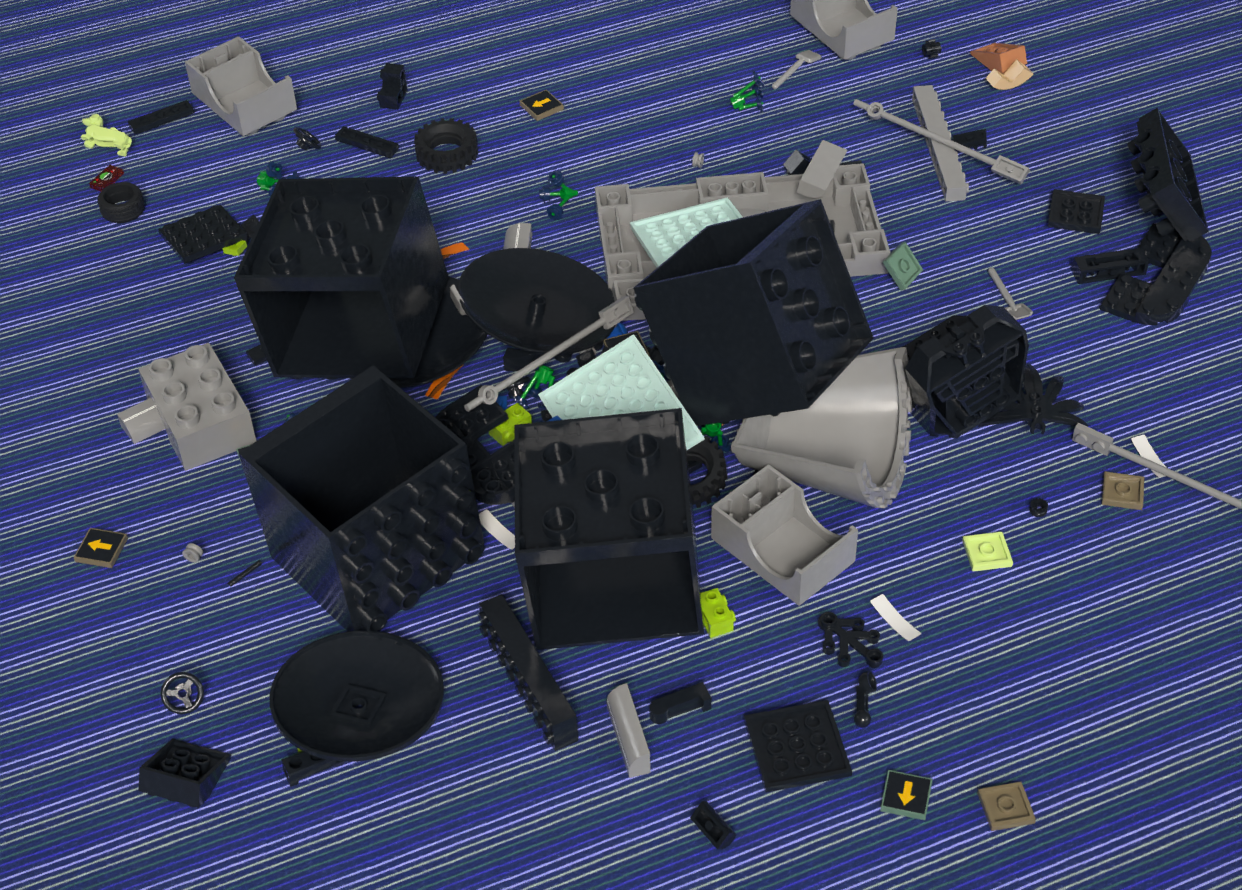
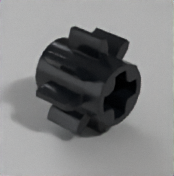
M935 39L925 41L926 44L922 46L923 55L928 56V59L938 57V54L941 53V44L936 42Z

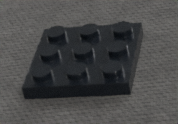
M1053 189L1048 227L1100 234L1105 196Z

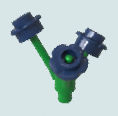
M558 170L552 171L547 181L550 185L555 187L561 186L563 189L560 192H550V188L544 186L543 189H539L540 200L543 199L544 203L545 201H550V196H560L563 199L559 205L553 204L547 208V214L553 220L561 219L563 214L562 206L570 198L578 195L577 190H572L563 184L564 177L562 172Z

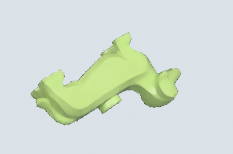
M99 114L82 119L83 124L88 126L85 129L86 134L81 135L82 140L87 139L84 142L85 147L93 148L95 144L101 147H117L121 149L117 152L118 155L127 156V151L132 143V139L127 134L118 131L114 127L110 129L103 128V119Z

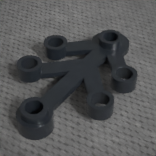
M825 612L819 617L818 626L824 630L825 641L822 647L825 654L831 655L835 652V643L832 641L833 632L839 636V666L847 667L850 665L851 657L848 654V644L866 658V663L871 668H877L883 663V653L879 649L869 650L857 640H867L870 644H876L880 638V633L877 630L862 631L865 623L862 618L838 619L832 612ZM842 627H852L854 631H846Z

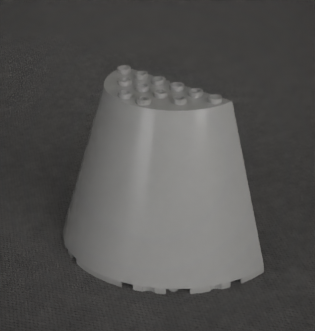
M906 347L858 355L808 409L784 412L774 417L765 415L742 419V424L737 430L735 440L731 443L732 453H735L738 461L746 467L760 471L769 464L793 482L874 508L888 507V505L893 503L891 498H896L901 488L907 467L903 458L904 456H909L911 430H907V428L911 426V422L908 420V412H912V396L905 367L909 362Z

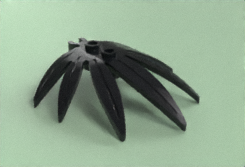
M1026 363L1025 381L1023 382L1025 394L1022 391L1021 398L1016 401L1018 403H1011L1001 412L980 423L978 427L1027 421L1031 434H1034L1035 429H1040L1041 434H1044L1046 425L1043 421L1076 426L1080 423L1088 427V424L1081 418L1069 413L1083 410L1084 405L1075 400H1062L1054 405L1052 404L1063 388L1064 378L1062 376L1054 377L1049 382L1045 395H1043L1042 381L1038 371L1031 364Z

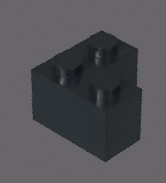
M386 63L380 71V78H382L383 84L381 90L377 93V100L379 101L380 108L398 110L408 91L405 66Z

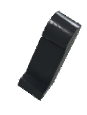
M701 682L655 699L649 706L650 720L655 724H663L668 718L701 708L703 712L711 710V696L704 683Z
M306 752L281 759L283 772L290 787L298 785V780L329 769L332 766L337 767L345 763L343 761L322 759Z

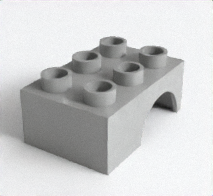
M791 0L790 15L844 60L853 59L860 53L870 49H878L882 44L895 40L897 7L894 5L890 9L876 14L867 0Z
M239 36L185 61L192 93L242 136L253 135L259 131V128L271 122L281 121L287 114L297 110L291 77L287 75L284 80L275 83L267 73L260 53Z
M209 342L203 345H193L186 351L168 358L156 359L149 365L138 369L146 397L153 400L166 429L169 441L185 471L256 442L249 410Z
M769 464L712 506L711 538L798 606L855 562L858 529L852 525L849 527L846 535H838L827 530L809 510L805 501L804 490Z

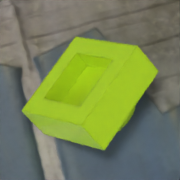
M242 240L223 248V253L239 256L247 247L246 241Z

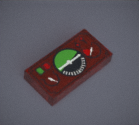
M109 165L89 183L90 188L101 192L124 174L123 169Z

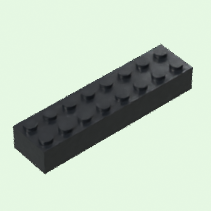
M501 594L479 603L480 612L478 617L482 624L479 626L483 637L488 638L491 651H496L500 666H505L509 681H514L518 696L524 698V704L528 713H533L537 728H542L546 743L548 745L551 744L553 749L557 751L577 742V715L503 595Z

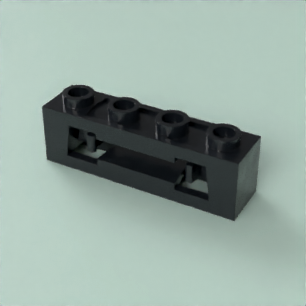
M1142 248L1078 256L1073 258L1071 271L1077 283L1084 284L1118 279L1121 273L1131 277L1146 275L1149 260ZM1130 267H1132L1133 270H1134V271L1125 272V269H1126V271H1128ZM1098 271L1095 277H1086V273H1090L1093 276L1094 272Z

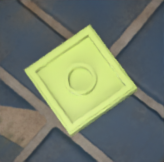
M1003 532L963 536L962 542L972 571L1012 567L1013 560Z

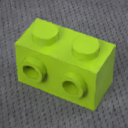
M518 403L504 410L509 417L508 420L489 431V435L502 446L514 440V425L532 423L531 414Z
M718 588L702 592L703 625L709 637L713 638L733 631L736 618L733 610H729L725 595H721Z

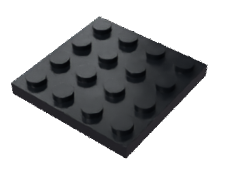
M221 205L212 206L210 209L197 212L187 218H181L177 222L166 224L158 229L160 236L184 264L248 238L247 233Z
M828 700L744 715V723L765 793L852 776V769Z

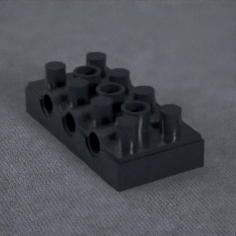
M1156 108L1139 118V121L1136 122L1139 135L1127 143L1129 150L1134 156L1142 153L1131 161L1134 171L1137 174H1144L1134 180L1140 193H1148L1138 199V202L1144 213L1150 211L1154 216L1158 217L1166 215L1167 218L1156 223V227L1163 237L1177 230L1184 241H1192L1209 232L1192 157L1164 116Z

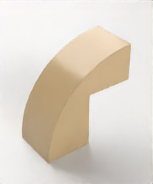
M1016 59L1004 74L993 69L986 79L994 88L1006 90L1021 85L1033 73L1026 65Z

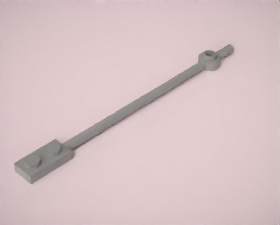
M855 99L853 105L866 110L869 117L873 120H878L882 117L992 165L991 171L1018 184H1022L1030 172L1029 167L1001 155L995 160L887 113L879 102L869 105Z
M623 296L599 311L600 319L495 386L483 385L479 389L478 397L464 405L465 410L469 412L481 403L489 405L495 403L500 391L601 326L604 329H610L633 314L634 310L629 296Z
M1080 423L1075 426L1072 438L1074 442L1106 456L1113 452L1242 509V501L1116 446L1113 444L1114 438Z

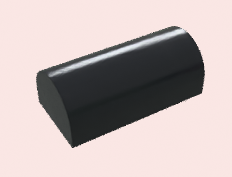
M701 801L690 819L717 850L726 848L734 841L736 833L707 801Z

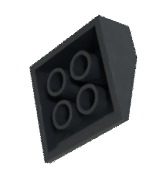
M172 738L139 768L138 791L199 808L210 797L231 759V754Z

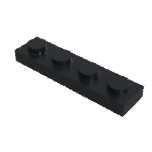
M188 100L129 120L128 125L134 134H138L165 123L173 122L176 119L187 117L194 113V109Z
M345 126L335 134L336 141L389 158L399 149L398 143Z

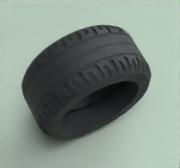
M113 183L105 187L98 196L101 215L104 219L113 223L130 222L138 218L145 208L140 188L132 183ZM121 201H127V202L122 203V204H116V203L121 202Z

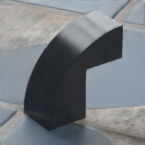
M507 348L503 356L504 371H519L544 354Z

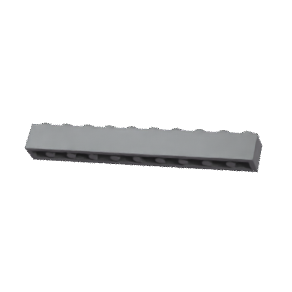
M933 85L913 86L912 101L920 126L951 140V132L948 131L947 121L944 120V111H941V103L937 100V91H934ZM924 136L945 202L966 200V193H969V184L965 182V173L962 172L961 162L958 161V152L949 146Z

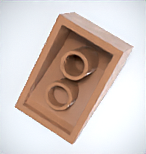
M992 43L970 51L973 57L991 71L996 69L1002 74L1009 69L1016 59L1024 65L1027 64L1025 45Z

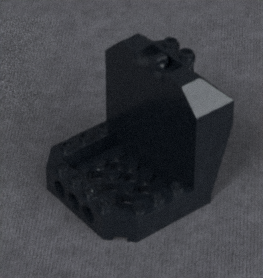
M983 305L968 316L953 315L903 346L907 349L909 360L905 371L912 396V412L910 413L930 436L938 437L939 434L949 435V438H958L1021 398L1029 348L1027 333L1002 306Z

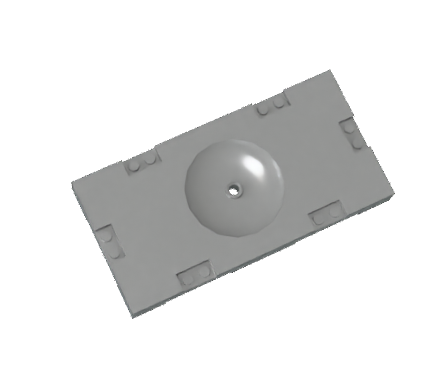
M864 163L839 165L824 194L816 198L797 193L803 174L764 177L763 172L700 177L696 178V183L635 189H629V184L595 187L596 213L608 288L612 290L613 280L646 278L656 269L649 255L631 230L630 222L727 197L742 217L821 199L829 222L830 220L835 222L834 235L850 277L887 274L888 270L883 261L890 255V249L884 229H881Z

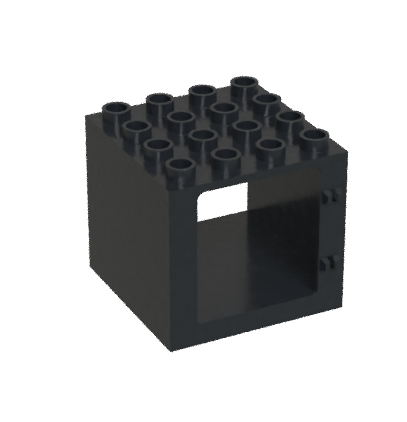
M419 176L279 179L234 276L273 376L290 377L292 379L326 378L329 380L354 378L373 365L388 378H395L397 380L414 378L449 279Z
M821 199L706 226L633 288L636 306L643 311L650 327V339L654 345L658 346L663 358L665 375L668 379L672 380L678 394V400L696 426L714 423L728 424L733 420L765 415L774 417L784 412L808 409L874 339Z
M374 365L238 453L271 558L347 632L382 630L389 618L400 610L406 611L414 607L421 595L432 587H441L446 584L454 571L464 564L475 563L485 550L466 443Z
M682 408L514 425L515 557L536 650L704 634L694 511Z

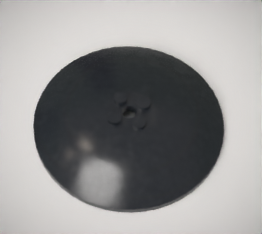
M380 631L337 633L306 645L282 665L271 686L269 696L270 711L279 732L287 741L301 751L332 761L357 762L372 760L404 749L428 731L442 708L444 700L443 678L434 659L419 645L401 636ZM358 705H362V706H363L362 708H359V709L354 708V707H357Z

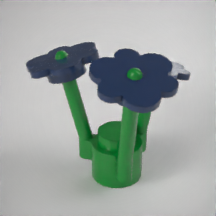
M753 71L754 80L739 92L733 94L730 101L735 110L739 108L741 111L745 108L757 106L763 113L761 98L764 95L759 84L764 86L761 77ZM752 85L754 86L752 87V91L745 95H742L744 91H746ZM752 94L759 96V99H756V103L743 105L746 103L745 98Z
M540 365L530 383L525 386L526 389L523 394L516 397L511 395V398L529 409V406L525 404L527 400L524 398L527 394L534 398H540L538 394L543 392V390H541L539 385L540 383L547 384L549 382L548 388L552 386L555 380V376L552 375L554 370ZM544 403L538 404V407L546 408Z

